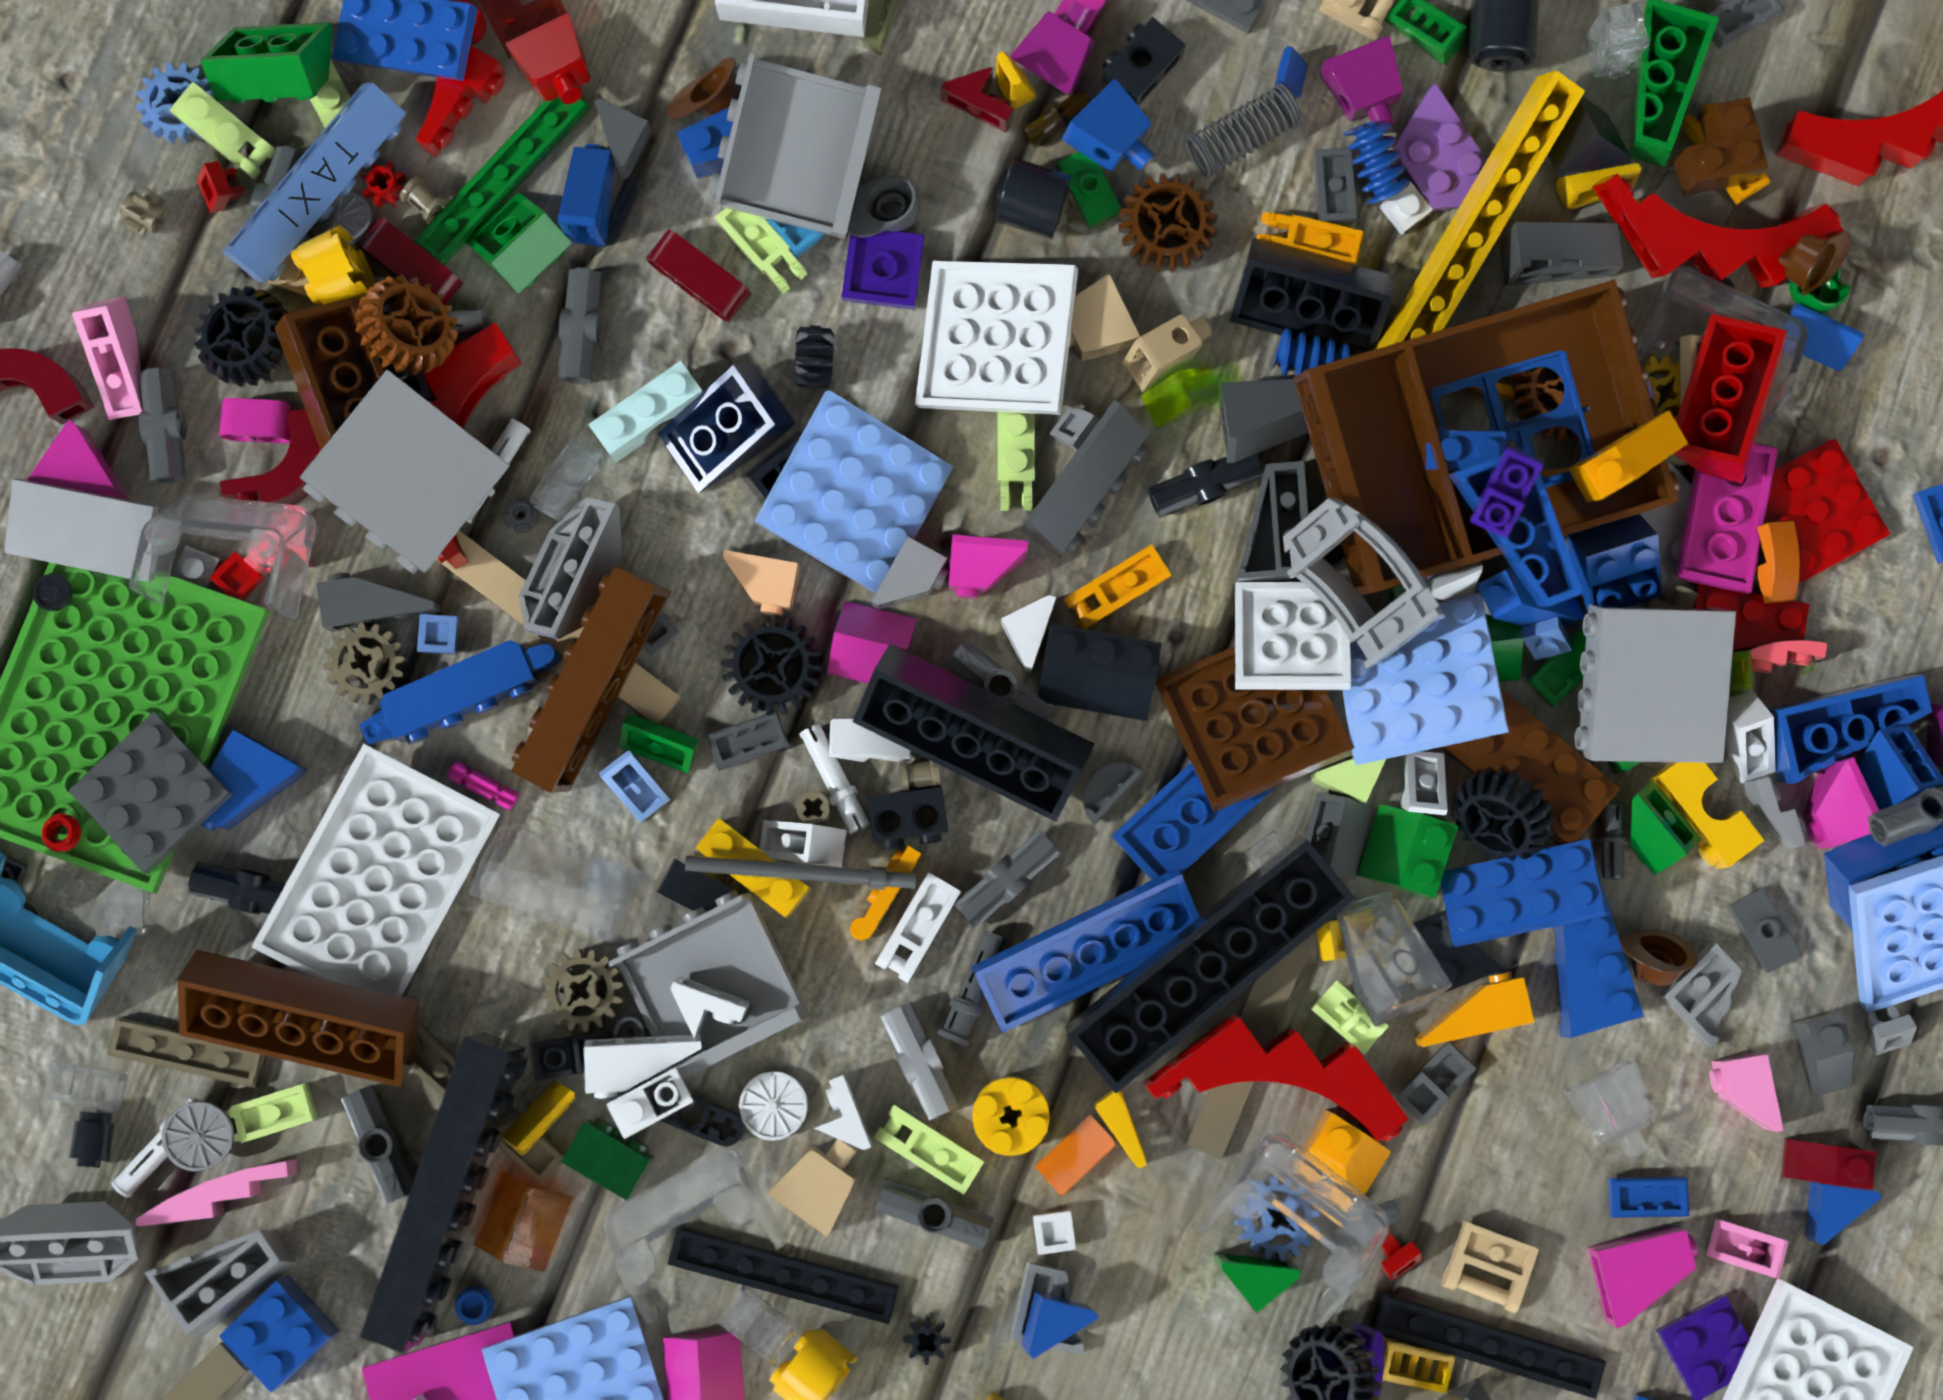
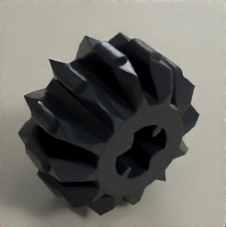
M810 325V327H800L798 329L794 364V381L797 386L807 387V389L827 388L830 385L834 353V334L831 328Z

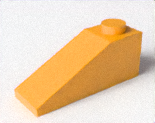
M1668 410L1573 465L1568 470L1587 502L1601 500L1634 481L1688 443L1671 412Z
M1511 971L1488 976L1490 983L1477 986L1414 1038L1416 1046L1425 1047L1535 1023L1524 977L1512 978Z

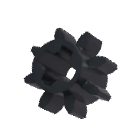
M926 1314L925 1321L919 1325L916 1321L911 1320L909 1324L914 1333L913 1335L903 1336V1342L912 1343L913 1345L909 1358L911 1359L918 1354L924 1357L925 1365H928L930 1357L935 1354L943 1360L945 1355L940 1348L941 1344L951 1343V1337L941 1335L945 1321L943 1320L935 1325L930 1322L929 1314ZM923 1332L925 1335H929L933 1332L935 1334V1345L933 1347L929 1344H925L923 1347L920 1346L921 1336L919 1333Z

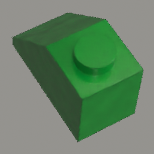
M1654 780L1647 783L1632 798L1630 846L1636 852L1641 863L1647 866L1654 876L1686 856L1702 840Z

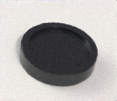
M50 573L43 575L36 581L33 587L35 603L47 611L55 612L62 610L72 599L73 590L70 582L59 574Z

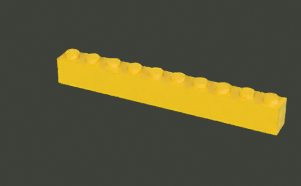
M1557 70L1536 77L1375 349L1445 328L1583 96L1584 89Z

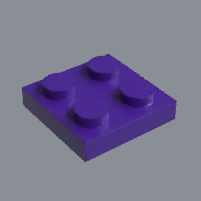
M888 230L865 238L850 234L841 296L842 301L915 310L924 235Z
M1723 1294L1655 1330L1693 1400H1701L1730 1384L1750 1340L1727 1296Z

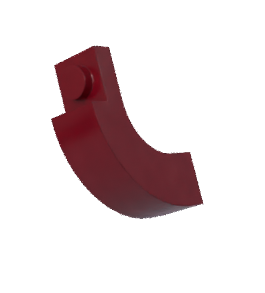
M0 349V392L14 387L33 389L39 397L48 417L61 425L66 423L68 419L72 420L95 408L88 393L78 379L51 359L25 349Z
M305 409L287 411L290 443L288 451L279 465L261 475L220 481L223 497L231 502H235L236 506L255 505L260 498L262 506L270 511H275L291 506L308 495L303 490L307 483L300 476L321 450Z

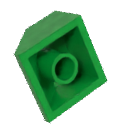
M517 192L465 243L508 286L519 294L523 289L531 287L537 281L539 274L549 264L557 262L564 255L565 249L571 244V241L542 209Z
M1378 804L1356 876L1424 899H1434L1441 883L1458 826L1421 813Z

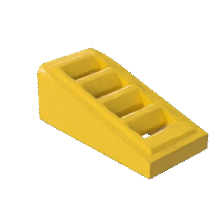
M1004 51L998 53L996 57L995 82L1005 99L1009 102L1010 107L1015 111L1036 98V91L1022 68Z
M1639 163L1559 177L1555 188L1565 210H1572L1601 201L1592 186L1605 177L1618 173L1634 189L1642 169Z
M1111 1090L1093 1103V1107L1134 1165L1141 1169L1147 1165L1146 1157L1121 1091L1115 1093Z
M1383 1337V1381L1447 1394L1456 1356L1420 1345ZM1405 1353L1407 1354L1405 1360L1403 1373L1399 1372L1403 1354ZM1419 1357H1423L1419 1375L1416 1377L1415 1372ZM1433 1360H1438L1434 1381L1429 1380Z

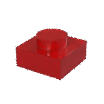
M234 551L209 579L226 595L244 601L265 580V577L249 566L243 560L244 557L240 553Z

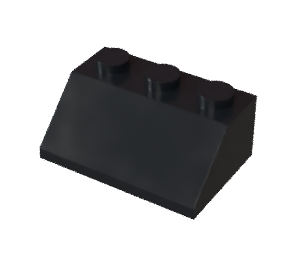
M1050 624L1037 696L1049 705L1147 721L1157 677L1162 643Z

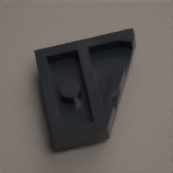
M1440 912L1402 926L1431 997L1441 995L1501 971L1499 964L1475 943L1455 947L1452 944L1448 919Z

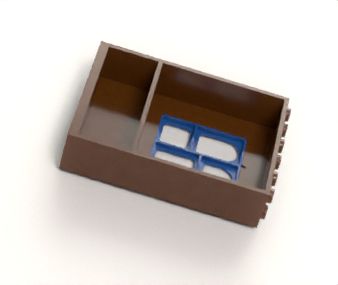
M1615 279L1310 368L1293 378L1327 498L1336 497L1379 527L1406 554L1422 578L1502 555V552L1487 530L1470 522L1474 511L1449 476V474L1457 471L1447 469L1437 430H1447L1439 404L1440 397L1471 386L1478 387L1482 392L1490 420V427L1487 431L1506 432V441H1513L1517 449L1530 445L1535 458L1531 442L1533 433L1551 427L1561 426L1568 428L1577 435L1581 443V455L1577 463L1658 416V409L1655 401L1649 398L1645 385L1648 381L1647 370L1643 362L1639 361L1635 350L1637 336L1633 326L1627 322L1624 311L1627 302L1622 288L1617 287ZM1538 367L1552 369L1560 376L1564 384V396L1556 409L1515 423H1510L1506 420L1496 387L1498 379ZM1427 443L1431 445L1437 466L1436 470H1426ZM1667 458L1601 500L1591 502L1585 500L1569 470L1550 477H1545L1540 473L1563 536L1679 502L1677 493H1679L1678 479L1674 472H1670ZM1355 531L1340 542L1353 587L1359 594L1374 593L1402 584L1382 556Z

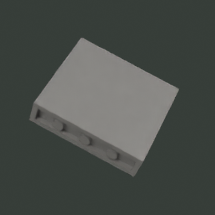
M750 53L748 62H740L735 84L742 86L739 100L731 99L727 121L733 122L730 137L723 135L719 148L718 158L724 159L721 174L714 172L709 194L715 196V206L845 239L882 88L868 84L866 88L755 59V54Z
M386 370L300 478L307 483L303 487L307 494L319 503H322L325 498L338 507L334 514L351 527L358 522L369 531L365 538L382 551L388 545L399 554L395 561L412 574H415L419 569L425 574L495 484L506 473L510 465L390 371Z
M1589 604L1588 614L1583 619L1586 650L1580 658V669L1584 675L1583 690L1579 691L1577 697L1581 718L1580 727L1575 731L1574 740L1578 753L1591 761L1723 763L1736 612L1721 607L1665 609L1601 607Z
M734 890L715 900L718 907L708 912H705L704 908L700 907L682 916L684 924L672 929L670 923L649 933L652 940L642 945H639L637 940L618 948L616 951L619 956L608 961L610 967L618 965L652 1037L692 1035L671 991L673 981L679 976L751 1002L745 1018L741 1022L734 1021V1024L720 1022L712 1018L713 1012L707 1011L701 1030L698 1033L701 1034V1049L671 1065L667 1070L661 1072V1075L676 1067L680 1076L684 1079L810 1016L750 892L738 896L737 891Z

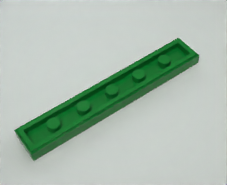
M560 97L551 101H543L413 241L445 266L466 244L465 241L497 211L591 110L590 105L582 98L573 104H564Z

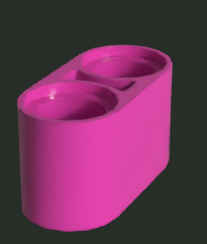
M222 399L219 437L240 442L290 443L287 411H293V404L279 400Z

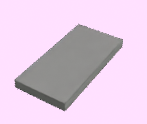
M12 479L4 553L140 581H149L151 579L159 506L35 481Z

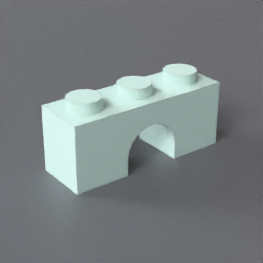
M679 361L588 425L614 462L617 463L645 444V437L651 430L664 421L675 418L703 391L683 363Z

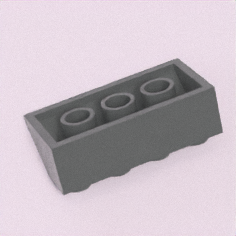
M1113 401L1026 520L1024 534L1059 559L1062 558L1066 551L1071 555L1075 552L1084 539L1080 532L1086 523L1089 522L1092 525L1096 523L1106 508L1101 504L1109 492L1113 495L1118 493L1128 478L1123 474L1131 462L1137 466L1149 449L1145 445L1149 433L1119 402Z

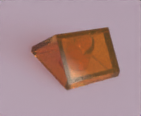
M502 1171L474 1245L502 1263L545 1272L573 1198Z

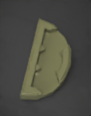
M869 0L865 34L864 37L860 38L870 51L879 56H882L902 0Z

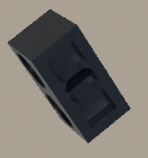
M942 787L867 797L873 843H882V850L905 847L904 840L919 838L920 845L942 842L941 835L949 834ZM926 806L934 808L939 815L937 822L931 827L921 826L916 819L918 811ZM886 812H895L901 818L900 827L894 832H885L880 828V818Z

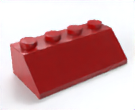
M1711 314L1676 419V423L1688 444L1675 452L1674 455L1705 475L1743 483L1785 352L1787 330Z

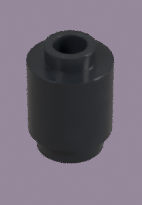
M80 1111L79 1121H74L69 1158H77L76 1166L100 1168L101 1160L109 1161L115 1125L111 1124L112 1114Z

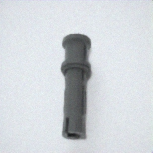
M985 930L971 966L1000 953L1007 939ZM971 966L958 997L954 996L949 1003L952 1008L944 1027L938 1029L937 1035L966 1047L970 1043L967 1038L975 1018L980 1017L982 1013V1007L979 1005L982 1000L983 991Z

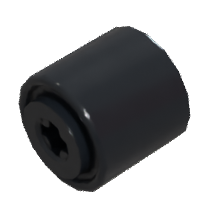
M1473 0L1471 2L1469 59L1471 63L1479 68L1493 72H1510L1532 64L1536 58L1538 0Z
M1013 159L1010 167H1006L996 195L994 210L997 211L996 222L1053 239L1064 208L1072 175L1022 159Z

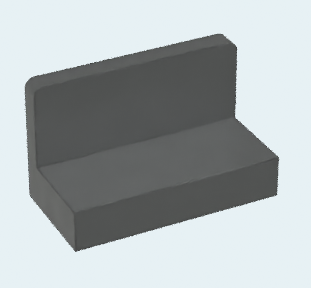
M1317 792L1306 839H1308L1335 874L1355 879L1372 807L1347 797Z

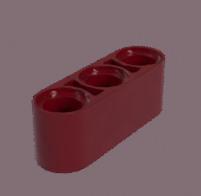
M380 217L358 243V246L394 277L403 274L408 282L411 278L417 277L419 285L422 287L431 283L430 291L433 294L443 293L441 300L443 305H446L464 284L448 268L383 217Z
M670 229L666 231L645 258L659 273L727 323L733 319L752 295L751 291L743 283Z

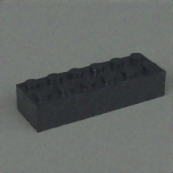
M892 644L888 645L876 665L853 719V723L1055 822L1063 810L1095 744Z

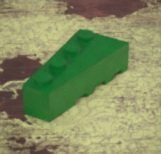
M1646 0L1640 20L1629 152L1632 158L1665 168L1719 17L1662 0Z

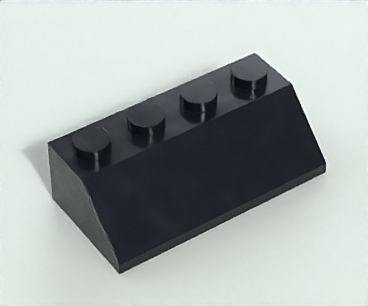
M1252 238L1229 322L1281 335L1286 328L1291 329L1292 339H1295L1301 331L1306 333L1307 343L1316 335L1320 337L1322 347L1329 339L1335 341V350H1338L1343 343H1348L1350 354L1358 355L1376 348L1393 299L1395 275Z

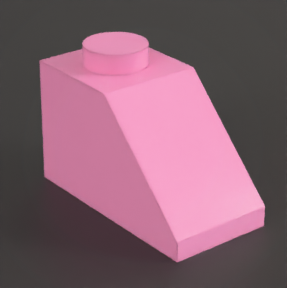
M1752 1053L1712 1061L1713 1070L1709 1073L1710 1083L1713 1091L1718 1093L1719 1099L1764 1130L1784 1131L1768 1054Z

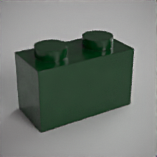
M597 1117L595 1122L590 1119L584 1121L562 1158L561 1163L624 1200H629L655 1158L647 1153L650 1147L630 1136L628 1141L614 1134L617 1128Z

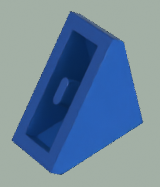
M1810 1182L1806 1237L1811 1242L1824 1245L1879 1201L1882 1196L1875 1190Z
M1035 1291L1021 1346L1029 1357L1034 1359L1099 1319V1317L1087 1304Z

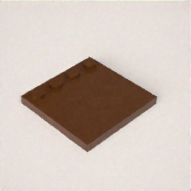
M1235 646L1156 679V688L1213 812L1353 755L1352 749H1354V746L1326 690L1235 689Z

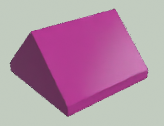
M845 601L833 635L827 674L868 684L876 665L889 644L907 652L910 651L917 619Z
M740 1330L663 1337L667 1400H745Z

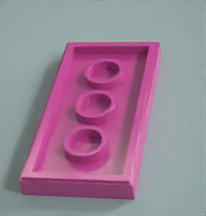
M1755 443L1743 483L1705 475L1695 469L1676 567V579L1744 594L1752 592L1761 544L1757 527L1765 522L1778 451L1777 447Z
M509 1321L362 1367L369 1399L413 1400L422 1393L427 1400H497L481 1349L482 1347L516 1336L513 1322Z

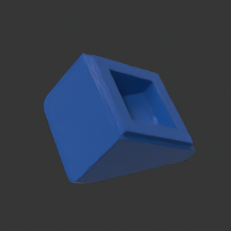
M1291 46L1284 48L1274 86L1283 84L1290 90L1294 98H1299L1307 72V63Z

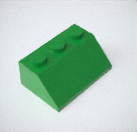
M330 22L232 28L200 60L215 100H231L232 103L239 104L250 99H264L265 102H274L288 97H296L297 100H308L315 97L319 89L329 80L332 26Z

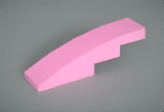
M297 1159L257 1165L206 1181L167 1199L135 1219L136 1227L213 1218L225 1214L224 1200L247 1198L261 1194L260 1180L283 1178L298 1174Z

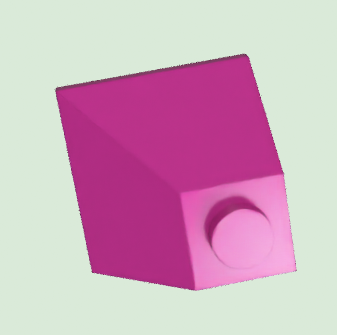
M952 535L949 591H955L956 597L964 599H977L978 593L987 594L1026 561L1028 541Z
M1854 757L1838 760L1836 763L1818 771L1803 816L1806 821L1807 836L1813 844H1817L1819 849L1832 848L1869 835L1868 817L1879 811Z

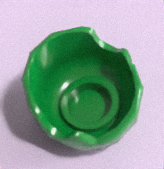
M1839 268L1829 281L1812 290L1806 296L1802 295V288L1789 281V293L1795 304L1803 305L1820 314H1824L1847 300L1851 286L1841 282V269Z

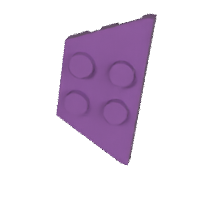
M1436 83L1430 87L1392 149L1400 151L1401 155L1395 161L1397 164L1405 166L1404 175L1433 209L1432 213L1447 212L1453 208L1458 209L1487 161Z

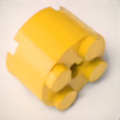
M341 225L298 245L296 249L291 251V257L300 271H304L308 283L304 286L314 304L320 302L327 304L355 296L359 302L371 285L376 284L375 277L361 249L356 251L349 245L348 242L354 238Z
M1002 1076L990 1081L978 1093L973 1105L972 1119L975 1132L980 1141L996 1154L1016 1156L1029 1152L1042 1141L1049 1126V1108L1043 1094L1033 1083L1021 1077ZM1010 1105L1013 1110L1020 1109L1021 1114L1016 1117L1018 1123L1010 1125L1008 1121L1002 1122L1000 1120V1117L1005 1114L1004 1107Z
M822 1327L817 1331L815 1329L811 1331L808 1329L794 1346V1349L798 1351L792 1361L789 1360L787 1363L783 1361L771 1376L770 1381L775 1384L773 1391L784 1400H829L851 1370L845 1364L847 1361L850 1364L855 1363L858 1356Z

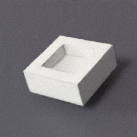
M1411 182L1403 191L1388 198L1379 207L1401 235H1404L1433 211Z
M1071 1210L1033 1215L1038 1255L1076 1250Z

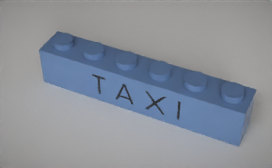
M373 82L362 84L222 252L257 282L266 283L268 279L274 281L284 271L286 264L283 261L291 251L309 240L310 236L307 232L315 223L318 225L322 224L333 211L330 205L338 195L345 196L354 187L357 180L353 177L361 167L367 169L375 162L380 154L377 148L385 139L387 141L392 140L403 127L400 121L407 113Z

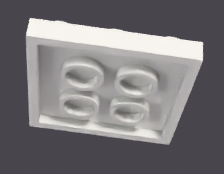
M1235 582V689L1350 690V639L1332 612L1303 582Z

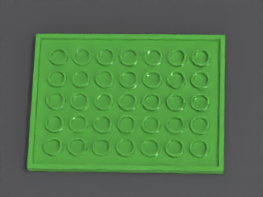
M49 562L44 575L55 573L65 577L72 586L73 595L70 603L65 608L55 612L42 609L33 600L0 679V838L158 894L175 850L149 874L143 873L68 790L153 712L160 714L209 767L270 611L153 569L149 581H140ZM56 814L71 815L81 825L82 835L79 843L73 849L66 852H57L49 849L42 839L44 823ZM66 826L62 827L58 832L60 840L65 839L68 835Z

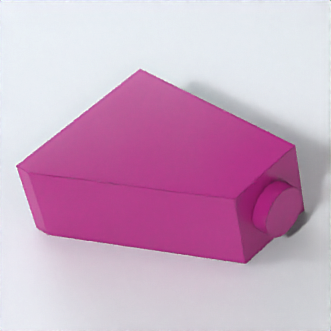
M69 419L27 479L29 481L130 500L88 431Z
M1672 1226L1587 1247L1606 1322L1615 1328L1624 1327L1696 1269L1694 1257L1698 1256V1250L1693 1236L1687 1234L1686 1229Z

